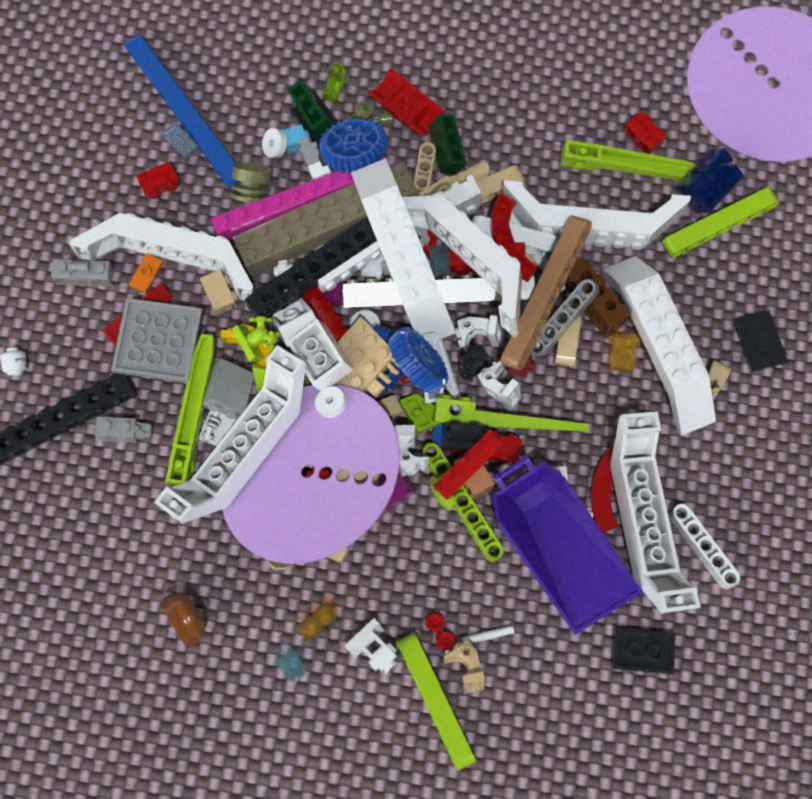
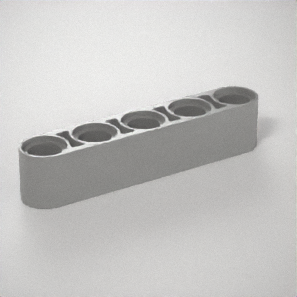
M588 279L580 282L544 325L531 354L535 356H545L598 295L599 286L597 283ZM588 284H592V292L586 294L585 287ZM575 299H579L580 306L574 309L572 303ZM566 313L568 320L562 324L560 317ZM554 328L555 335L554 337L549 338L548 331L549 329ZM538 343H541L543 349L538 353L535 347Z

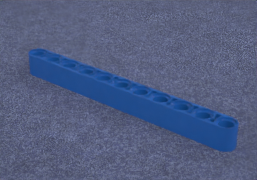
M137 34L125 41L123 44L130 56L192 140L198 145L200 151L225 185L231 189L233 182H239L232 178L233 164H235L233 159L141 35Z

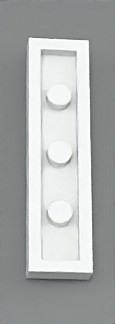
M378 241L318 280L320 291L322 293L327 290L331 291L337 286V283L342 280L346 281L352 276V273L364 269L370 261L379 259L383 253Z

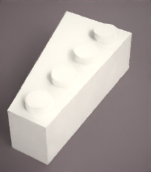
M471 174L466 177L467 181L461 184L456 182L451 185L448 191L441 192L440 190L434 195H442L445 199H450L459 211L462 210L465 213L472 214L479 208L481 191Z

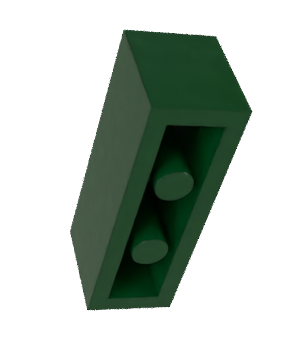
M302 79L287 89L305 120L316 134L322 137V134L326 133V129H331V125H335L311 87Z
M438 114L429 124L433 144L436 147L441 174H457L467 162L455 116L451 114Z

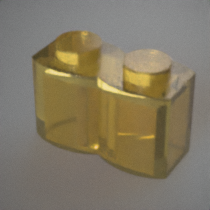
M612 332L608 362L610 371L633 373V368L637 367L638 362L635 351L640 347V338H637L636 333Z
M328 602L322 603L316 608L313 616L305 618L300 623L297 630L308 642H312L321 635L324 628L331 626L336 621L338 613Z

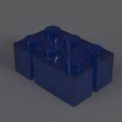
M726 148L711 149L690 171V174L686 175L677 184L683 195L691 196L689 204L696 213H710L744 177L736 163L726 164L734 161Z

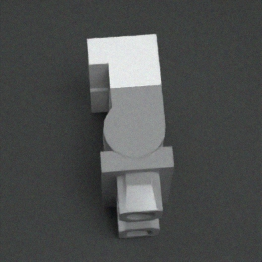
M309 136L300 139L301 148H299V151L312 180L330 174L328 165L323 166L316 141L312 143Z

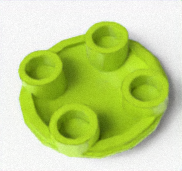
M431 476L430 486L435 499L443 508L451 511L453 505L456 504L454 496L446 501L433 488V485L442 476L438 478Z

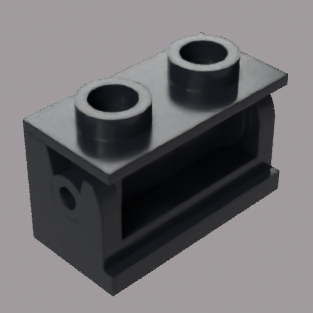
M476 344L460 358L458 369L460 376L472 383L473 378L482 369L488 367L490 356Z
M450 421L444 427L443 450L468 452L485 435L484 430L486 427L481 426L480 423L461 425L459 421Z

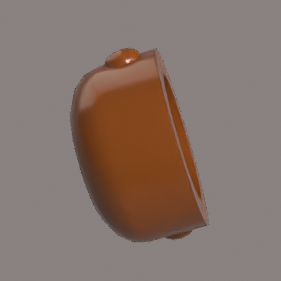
M178 593L173 596H166L163 602L160 603V606L186 647L196 645L205 632L203 619L186 595Z

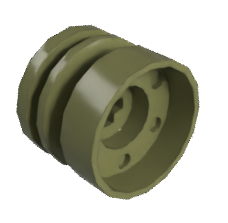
M247 162L233 164L232 178L239 182L231 184V188L234 189L231 190V198L253 203L269 197L267 192H269L270 187L262 184L270 182L271 168L269 166Z

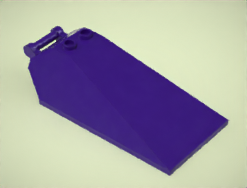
M524 454L521 456L522 459L502 472L492 475L500 487L492 495L497 524L576 635L643 593V591L566 478L546 462H540L534 466L528 455ZM525 465L528 467L529 470L508 484H505L503 481Z

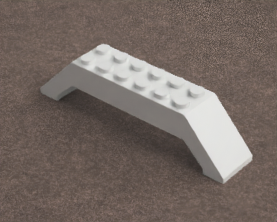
M386 158L351 172L362 204L415 332H419V334L435 332L436 341L456 334Z
M504 180L502 189L503 194L517 202L512 211L526 228L560 238L570 217L574 215L592 222L591 231L584 245L595 244L598 247L607 245L614 248L631 247L634 250L645 249L683 216L691 200V196L672 194L669 201L654 213L540 204L523 187L522 181Z
M442 195L402 197L414 227L430 230L502 296V304L498 307L501 326L515 338L518 335L522 293L520 262L515 257L508 255L502 245L498 246L491 235L481 231L480 226L476 222L472 223L466 213L462 210L459 211L450 199L447 200Z
M118 213L71 239L69 243L77 258L86 261H96L98 258L118 248H124L214 272L221 269L222 274H227L238 300L245 301L246 297L254 293L253 285L229 240L223 236L214 237L203 231L194 232L187 227L181 226L179 228L168 222H155V220L148 217L144 219L139 218L132 213Z
M636 256L603 268L601 271L608 286H611L621 295L669 395L673 414L672 420L680 436L715 423L716 418L709 374L660 274Z
M276 346L265 360L267 367L263 388L192 479L171 488L166 486L154 503L182 524L227 508L299 415L306 369L304 361Z
M658 412L622 414L619 417L610 467L633 578L661 613L701 608L696 587H692L679 568L655 458L659 432L662 431Z

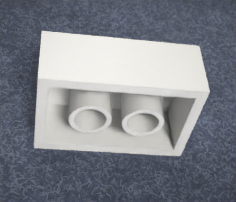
M318 319L287 341L294 355L306 363L305 373L312 385L320 391L334 385L354 370L327 325Z

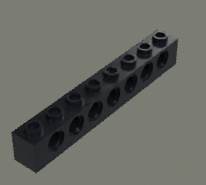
M368 216L246 297V305L255 318L258 316L272 318L276 312L287 308L295 299L302 298L307 291L318 287V280L375 243L377 239ZM269 300H272V301H273V302H271V303H269V304H266V302L269 301Z
M114 373L109 379L103 382H96L91 388L78 391L69 399L60 400L56 406L45 408L38 415L27 417L21 421L22 423L5 428L4 432L0 433V466L136 397L126 375ZM116 388L113 394H107L109 389ZM93 397H98L97 402L90 403ZM75 406H81L78 412H73ZM63 414V418L60 421H55L56 416ZM45 423V427L42 430H38V426ZM27 432L26 438L20 439V435ZM9 441V446L2 449L3 443Z

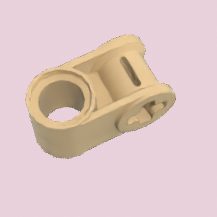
M716 360L713 361L708 371L710 385L713 386V389H711L712 398L716 397L732 368Z

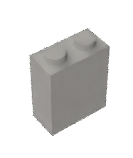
M221 358L212 367L202 405L208 407L211 411H218L224 414L227 418L238 419L245 411L254 380L253 372Z

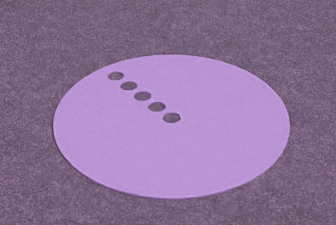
M765 6L743 9L729 14L714 23L695 45L687 71L689 96L701 122L709 132L726 146L752 158L765 161L787 162L811 157L812 17L786 8ZM723 28H729L733 32V36L725 39L720 35V31ZM735 40L742 41L744 49L742 51L734 50L732 42ZM748 52L753 53L756 56V61L754 63H747L743 58L744 54ZM756 66H766L768 73L765 76L758 75L755 71ZM775 77L780 81V86L778 88H771L768 86L767 80Z
M334 384L332 386L340 388L346 395L347 404L341 414L333 418H327L322 416L315 407V400L320 390L313 385L303 387L299 415L230 505L222 509L229 529L244 547L257 556L270 561L287 564L307 563L340 552L358 540L371 528L389 502L397 481L400 463L399 442L394 425L388 414L373 398L357 389ZM306 465H313L315 468L313 475L308 478L303 477L302 469ZM324 467H330L332 469L330 478L326 480L320 479V470ZM342 469L350 471V477L345 482L337 480V474ZM360 471L368 473V479L363 484L355 482V475ZM378 473H383L386 475V482L382 486H375L373 484L374 476Z

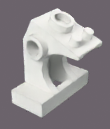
M490 315V319L466 317L457 320L456 335L458 339L461 338V340H458L460 348H464L465 352L468 351L470 340L476 335L486 336L492 347H499L502 328L498 316Z
M494 361L492 363L493 366L486 367L477 375L478 380L486 394L502 403L504 409L511 412L521 399L519 382L514 379L509 384L498 382L497 378L504 368L501 361L498 363Z
M395 425L400 449V474L403 477L405 475H414L420 469L425 471L426 467H428L429 457H416L408 451L410 448H415V425Z
M373 618L345 647L354 658L364 652L370 658L368 663L375 671L379 669L387 674L397 664L395 661L397 659L395 655L397 650L389 642L385 644L378 637L384 632V629ZM373 641H376L381 647L372 655L367 647Z

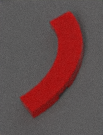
M501 192L491 213V235L498 246L502 245L508 255L515 257L520 262L521 278L528 283L538 266L532 263L515 246L509 221L512 210L517 202Z
M614 445L601 459L591 486L590 498L593 519L603 534L618 527L611 505L613 477L610 463Z

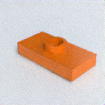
M146 253L129 286L145 294L148 293L164 264L163 260Z

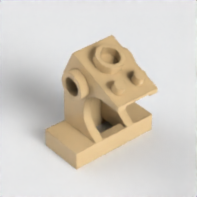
M468 640L464 643L459 642L452 648L453 651H445L444 664L460 662L467 668V674L463 676L462 682L464 694L484 690V674L477 650Z

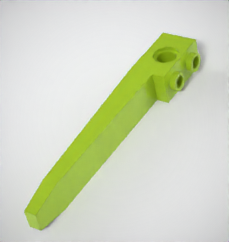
M566 140L561 149L560 166L590 171H596L599 168L685 182L704 181L706 178V168L689 161Z
M201 334L194 350L189 380L186 384L165 481L171 486L189 481L193 477L198 452L196 446L204 411L202 402L215 356L213 335Z
M441 395L440 398H435L433 422L450 423V421H459L461 425L480 423L484 427L588 432L589 424L478 411L475 410L476 402H471V398L466 397L452 400V396ZM453 404L459 408V413L456 416L450 413V407Z

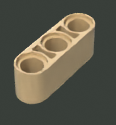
M424 142L419 148L414 184L418 193L431 186L436 147L431 142ZM425 152H430L431 154H430V155H425L424 153H425ZM427 168L428 171H422L421 169ZM423 184L426 187L420 188L418 185Z
M514 165L476 181L481 191L480 204L497 198L502 192L504 180L522 181L524 185L526 180L519 167Z
M566 313L561 316V323L563 324L568 320ZM582 315L577 318L557 342L554 364L574 367Z

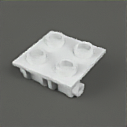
M210 410L198 440L217 446L238 419H230L218 411Z

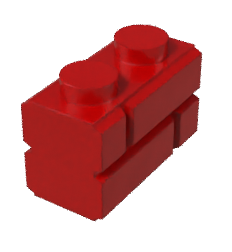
M643 112L638 113L629 120L623 130L646 154L653 153L666 139L663 129L657 128L653 124L652 118Z
M170 161L136 175L147 200L157 199L162 193L175 191L180 186L179 179Z

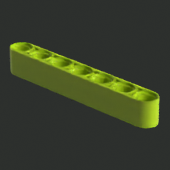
M770 187L764 188L666 237L662 244L670 257L675 258L773 209L780 202Z
M428 443L423 448L422 457H428L426 452L434 450L436 456L429 457L428 468L434 477H443L446 472L440 474L436 468L444 466L448 471L452 467L439 446L435 443ZM463 485L453 495L456 500L453 508L484 557L489 562L495 563L501 559L503 547ZM463 498L467 501V505L464 507L459 506L457 500ZM469 515H475L478 518V521L476 523H471L468 521L467 517ZM485 531L488 534V539H480L478 533ZM496 548L499 551V555L496 557L491 556L489 549Z
M413 632L397 640L398 648L456 770L459 771L475 763V757L416 634Z

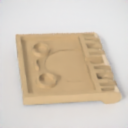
M359 317L337 342L354 369L335 384L348 386L370 396L366 392L368 390L377 398L386 388L378 378H382L387 384L392 381L384 371L389 368L393 374L398 375L400 372L392 364V362L395 363V359L391 357L392 353L389 351L388 343L362 317Z

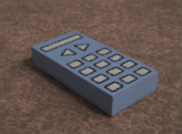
M176 122L161 132L162 136L185 160L199 149L198 145Z

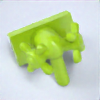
M264 316L251 317L249 319V322L257 323V328L249 332L246 326L236 325L231 329L248 360L252 362H260L264 359L258 345L263 341H267L263 347L267 348L270 345V348L274 349V344L280 336V332L274 333L272 330L269 332L265 328V322H272V318Z

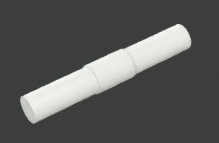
M513 626L489 630L462 637V642L464 643L467 640L470 643L486 641L513 634L514 629Z

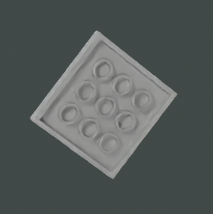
M126 298L111 371L119 374L187 383L203 313L202 308Z

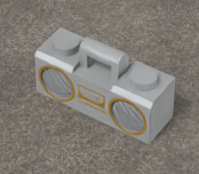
M53 259L51 278L56 285L112 287L114 268L110 261Z

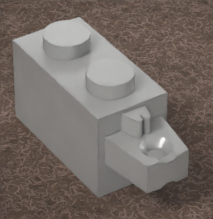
M97 416L95 437L99 441L138 443V439L151 438L152 426L150 424L140 423L134 418Z

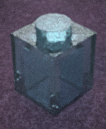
M429 246L430 268L433 275L450 274L448 246Z
M291 649L275 661L289 682L293 680L298 682L305 676L304 672L307 669Z

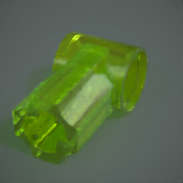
M334 64L330 69V77L323 93V98L329 102H338L342 88L347 82V72L344 65Z

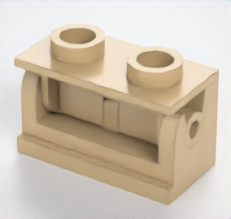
M221 269L200 278L216 317L233 309V304L235 309L237 308L235 302L238 301L234 290L230 291L228 285H231L227 274H222Z

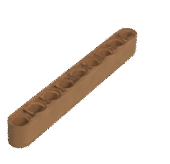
M574 215L570 217L519 320L518 335L515 338L511 336L502 354L501 364L519 371L525 366L591 231L592 222L590 220Z

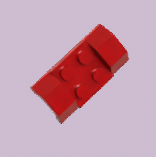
M392 68L375 89L367 92L369 96L381 104L382 108L421 137L427 136L430 133L429 124L438 114H445L444 109Z

